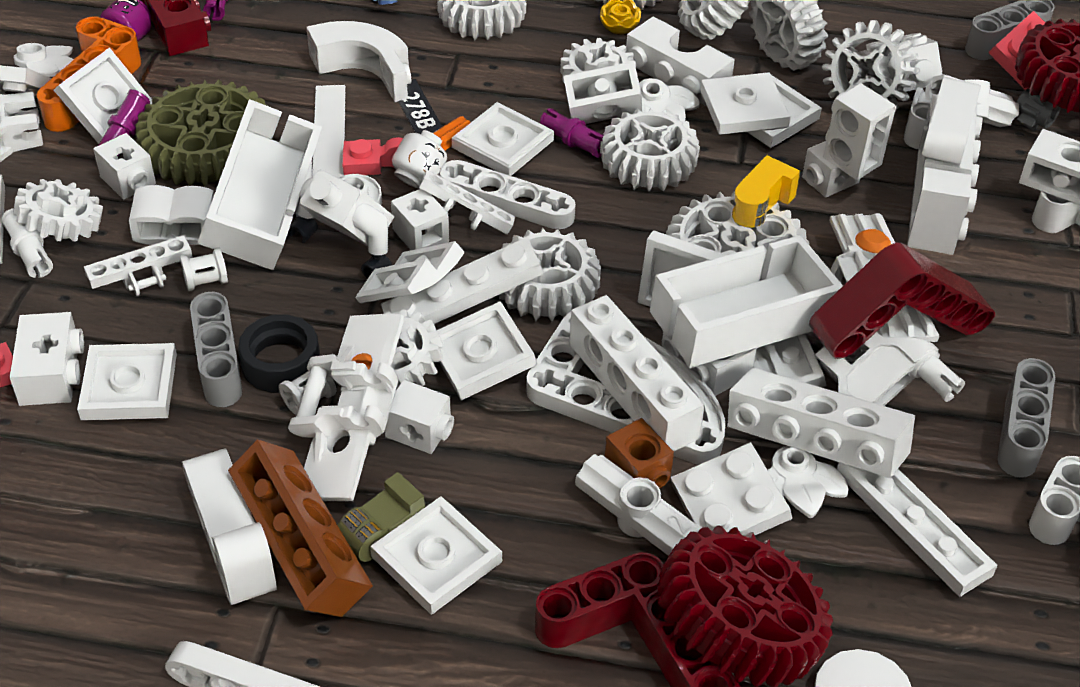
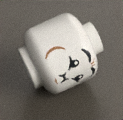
M423 130L421 134H406L392 157V164L396 169L394 172L395 176L406 184L419 189L427 170L439 175L447 161V153L440 146L442 140L426 130Z

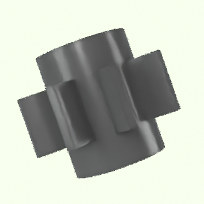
M1028 88L1020 95L1016 102L1019 103L1020 114L1017 121L1033 132L1037 130L1039 125L1048 128L1056 120L1061 107L1053 109L1052 103L1048 101L1041 103L1040 96H1031L1030 88Z

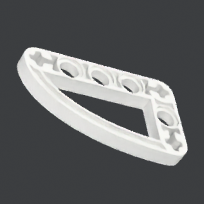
M570 312L562 319L536 359L537 365L529 370L526 382L527 397L536 405L614 433L634 421L632 418L618 419L614 417L611 412L622 408V406L600 382L578 375L584 361L569 345ZM646 338L705 405L700 439L674 451V456L697 465L720 456L725 435V418L717 398L707 384L684 362L660 345ZM564 352L569 353L574 358L568 362H559L552 356ZM579 394H587L593 397L595 401L582 405L576 403L573 398ZM701 440L706 441V443L703 446L697 445L701 442Z

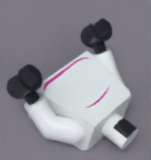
M323 170L317 171L314 177L304 182L300 190L297 214L299 216L291 223L288 231L289 236L292 237L299 231L303 238L302 243L304 244L318 229V224L314 219L316 218L318 221L368 246V252L372 254V257L361 266V271L365 277H369L374 269L392 266L391 261L384 254L388 252V227L395 216L362 190Z

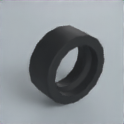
M288 314L270 315L258 319L246 327L239 338L238 352L241 369L246 380L255 388L270 393H280V383L285 380L292 382L308 372L307 365L309 359L314 356H320L318 336L313 326L302 318ZM289 343L299 346L304 350L295 359L284 363L270 364L256 358L257 354L263 349L275 344Z

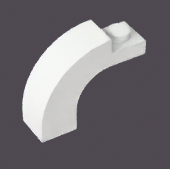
M335 21L306 27L309 55L319 74L348 68L367 70L382 79L394 102L408 99L407 84H411L408 47L394 33L376 25L356 21Z

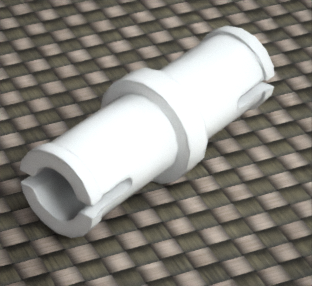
M14 208L6 211L2 216L1 222L11 237V248L16 255L22 258L29 276L35 278L36 272L39 278L48 275L53 269V263L43 248L44 240L40 237V232L37 230L28 232L26 231L27 223H17V215L13 214Z

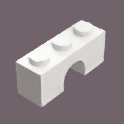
M651 17L627 34L626 53L634 54L637 69L655 79L663 81L668 86L678 85L689 89L696 95L699 103L706 106V102L700 91L701 80L731 77L733 75L735 59L709 45L696 52L678 51L680 30L655 17Z

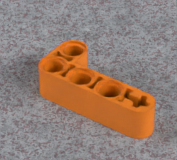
M96 16L84 18L76 24L81 54L37 92V100L46 129L53 132H63L71 129L79 122L76 116L54 92V89L108 48L114 52L131 74L141 66V56L134 29Z

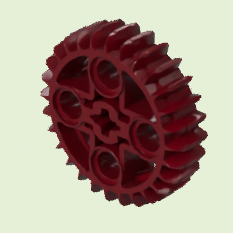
M1058 19L1055 23L1049 20L1044 25L1038 24L1034 29L1028 31L1023 42H1021L1015 69L1017 71V78L1022 80V86L1030 88L1031 96L1039 95L1041 103L1048 101L1053 104V109L1057 107L1067 109V114L1070 111L1080 114V23H1077L1074 19L1067 23L1062 19Z
M719 525L712 531L708 527H702L698 533L690 531L684 539H681L675 545L659 574L660 580L656 588L658 593L661 594L658 601L659 606L667 609L664 620L676 624L673 635L687 639L686 650L696 649L703 655L702 664L710 660L719 666V674L725 673L726 670L734 673L738 683L749 677L754 687H759L764 681L769 687H777L780 683L791 685L794 680L802 679L808 674L828 647L830 638L833 635L830 628L833 623V617L827 613L830 608L829 602L820 599L823 594L822 587L811 584L813 575L812 573H803L799 569L800 560L792 562L784 556L785 549L779 552L770 546V539L760 542L756 540L754 532L743 536L737 527H733L728 533Z

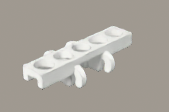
M429 170L425 173L419 188L445 201L443 208L447 213L458 202L471 209L469 220L472 222L470 228L474 231L480 221H483L508 235L513 226L515 216Z
M182 235L84 266V270L92 289L123 280L126 289L128 288L129 291H134L136 296H140V289L158 284L161 289L164 288L163 281L166 280V276L163 274V266L179 262L180 256L186 255L188 258L193 256L191 247L185 236ZM135 257H145V260L140 263L131 262ZM151 266L153 276L136 281L133 271Z

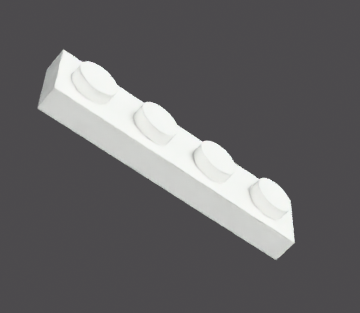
M525 237L447 273L441 280L422 291L394 297L381 303L384 314L388 311L391 314H399L402 309H406L410 318L417 312H420L425 321L431 319L436 324L545 273L529 238Z
M838 463L837 470L843 475L847 485L959 597L994 575L998 565L899 469L891 478L847 464Z

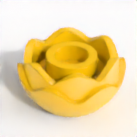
M609 0L600 10V20L603 26L615 34L629 33L636 28L641 18V10L632 0Z

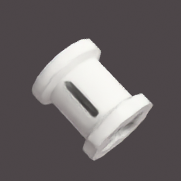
M220 248L214 249L213 254L188 258L186 255L180 256L188 291H193L197 285L220 281L221 284L228 283L226 266ZM213 267L211 270L195 273L198 269Z
M309 371L292 382L285 380L279 384V391L285 404L295 415H297ZM326 377L320 399L322 397L330 398L336 394V385L332 377Z

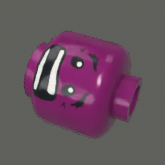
M116 0L103 10L100 15L101 18L134 29L137 42L145 37L151 29L150 11L140 0Z

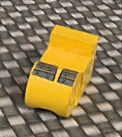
M766 155L735 189L736 204L732 210L734 221L744 227H757L764 223L767 212L778 201L788 205L796 197L800 170Z

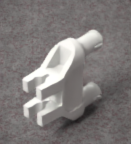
M33 92L0 94V162L13 152L43 145L41 130L24 132L26 130L39 129L40 116L38 108L27 111L21 110L23 108L36 107Z
M876 332L860 347L864 354L852 365L844 358L834 359L825 346L815 354L816 358L820 361V367L838 383V393L885 406L915 378L921 377L945 402L954 398V395L951 393L952 390L958 394L965 385V381L962 378H959L939 360V349L933 343L922 339L882 337Z

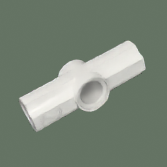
M945 74L934 76L932 82L926 86L925 99L931 102L932 94H939L943 77L960 79ZM961 80L981 85L977 100L976 116L982 117V122L1005 127L1011 126L1014 118L1019 116V103H1016L1010 95L991 90L990 82L984 80Z
M592 455L584 462L582 469L576 475L575 485L617 516L619 528L625 534L632 537L646 538L668 556L675 545L681 539H684L690 531L698 533L701 527L661 499L660 489L655 482L647 478H633L603 455Z

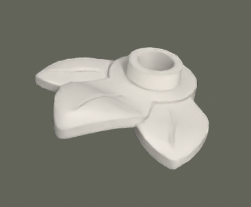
M38 43L19 45L16 48L17 53L14 55L15 65L28 68L47 77H54L74 60L68 57L73 52V47L71 46L45 47Z
M648 78L639 82L642 112H648L650 108L653 112L657 113L665 110L668 116L676 114L679 115L680 121H685V111L695 110L700 106L696 95L683 86H667L663 81L655 78Z
M790 446L782 447L775 452L772 459V467L768 469V472L783 497L808 518H813L823 504L825 495L836 498L847 497V482L840 471L834 466L816 461L811 453Z

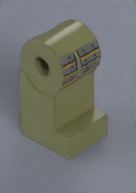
M396 472L384 481L385 489L362 507L350 510L338 523L343 536L360 561L372 560L370 548L372 544L425 508L424 495L399 472Z

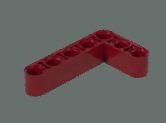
M893 243L881 250L824 303L811 317L809 326L834 359H842L859 349L905 305L965 335H973L986 328L994 319L995 311L970 282L903 243Z
M640 552L551 585L542 590L537 596L535 633L538 640L550 648L566 647L632 621L671 687H740L732 672L726 670L725 673L719 674V666L710 660L702 664L703 655L696 649L687 651V639L673 635L676 624L659 620L661 618L664 619L667 610L659 606L658 601L661 594L656 589L660 580L659 574L664 564L658 557L650 553ZM594 599H604L605 601H596ZM558 615L563 618H552L550 616ZM681 656H689L695 660H685Z

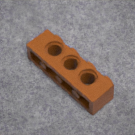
M257 439L228 471L256 522H260L270 548L304 609L342 617L373 585L295 452Z

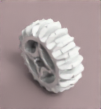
M438 0L437 11L439 18L442 19L443 26L449 27L451 33L460 32L463 38L469 35L473 36L474 40L478 37H485L489 40L491 36L501 38L503 33L511 34L513 28L520 27L521 21L525 18L527 3L526 0Z
M681 0L679 2L680 9L678 10L679 22L694 36L700 37L703 40L707 38L712 40L716 35H723L725 29H731L733 23L737 19H741V14L744 10L748 9V4L751 0Z
M752 0L751 6L753 10L749 12V16L753 19V23L750 27L755 31L756 36L754 39H757L760 44L759 50H764L766 55L773 59L774 62H779L782 68L790 67L793 71L808 67L820 58L821 51L826 49L824 40L828 37V34L824 30V26L828 23L822 18L821 13L823 10L819 9L817 5L818 0Z
M870 20L868 27H866L864 22H857L855 32L851 28L843 29L845 41L835 37L832 42L838 48L837 51L827 50L825 52V55L833 60L832 64H823L822 66L823 70L831 71V77H826L823 82L825 85L834 84L835 86L828 95L831 98L837 97L840 93L847 92L860 83L867 87L874 83L887 90L881 96L895 104V110H897L899 107L896 98L901 101L909 99L908 93L903 90L904 87L913 89L917 85L914 81L909 80V74H919V68L910 67V62L916 61L919 56L917 53L907 54L906 52L914 43L912 40L900 43L904 36V31L897 29L892 33L891 23L885 22L880 28L877 20ZM870 39H876L884 43L880 49H875L870 55L858 52L855 49L859 44ZM891 52L896 63L895 77L890 75L887 68L888 62L892 57ZM847 61L854 70L849 82L846 75ZM866 63H875L872 67L873 71L876 72L875 75H867L869 69L866 67Z
M651 108L648 112H641L639 109H636L632 115L623 112L621 118H612L611 125L605 127L603 141L600 144L603 168L609 170L611 178H619L621 185L631 183L634 190L641 186L646 187L648 191L652 187H658L664 191L667 185L677 187L679 181H688L689 175L694 172L697 166L700 146L698 145L699 140L696 137V130L690 128L688 121H680L679 115L668 116L665 110L657 113L653 112Z
M543 227L540 233L535 234L527 230L524 238H529L545 274L499 294V299L505 300L508 309L517 308L520 317L528 313L533 314L535 321L540 316H548L553 322L555 316L561 315L565 317L572 309L593 301L595 294H597L600 288L601 266L595 255V249L588 248L586 239L576 240L573 232L562 235L559 228L554 233L546 232ZM513 235L512 242L503 244L502 248L523 239V237Z

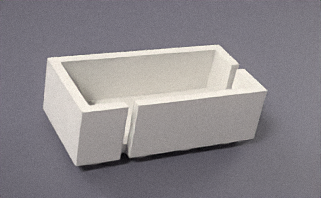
M932 94L925 125L928 126H924L917 154L907 246L953 255L957 240L964 241L967 234L969 218L964 217L967 215V212L973 213L976 203L977 189H972L971 187H975L979 172V165L973 163L977 162L980 152L981 141L975 139L979 138L983 118L976 116V104L960 165L921 156L938 95Z
M249 99L197 244L211 249L220 248L223 253L273 270L284 246L300 197V190L304 184L322 126L289 114L280 141H274L272 138L282 111Z
M798 235L769 243L766 258V250L763 246L657 274L655 276L650 313L667 336L672 335V344L689 368L813 331L809 326L811 317L843 285L805 239Z

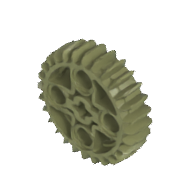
M219 79L215 84H208L204 80L203 84L194 85L190 81L189 86L183 88L177 84L173 92L164 90L162 98L154 96L152 104H146L144 107L145 111L138 115V123L136 124L137 144L150 155L154 174H160L165 181L173 178V182L176 185L187 181L189 186H193L195 182H201L204 187L207 186L208 182L217 181L219 183L249 99L266 105L265 100L258 98L255 91L248 92L247 87L244 85L236 89V85L232 81L228 85H222Z

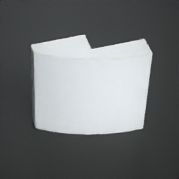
M456 241L403 252L395 265L374 269L355 298L359 303L422 291L434 285L450 272L465 252Z

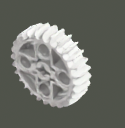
M735 191L731 197H724L719 192L715 199L706 194L702 198V203L695 199L691 200L689 207L682 206L679 214L673 215L671 224L668 225V230L666 231V235L725 255L763 246L766 250V258L769 243L801 235L809 244V241L806 239V230L800 228V220L797 218L791 219L790 210L780 212L778 202L767 212L766 219L760 226L751 228L737 224L732 218V210L736 204Z

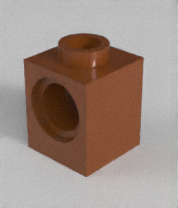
M643 418L606 436L605 457L633 478H647L655 482L659 489L665 486L671 479L674 451Z

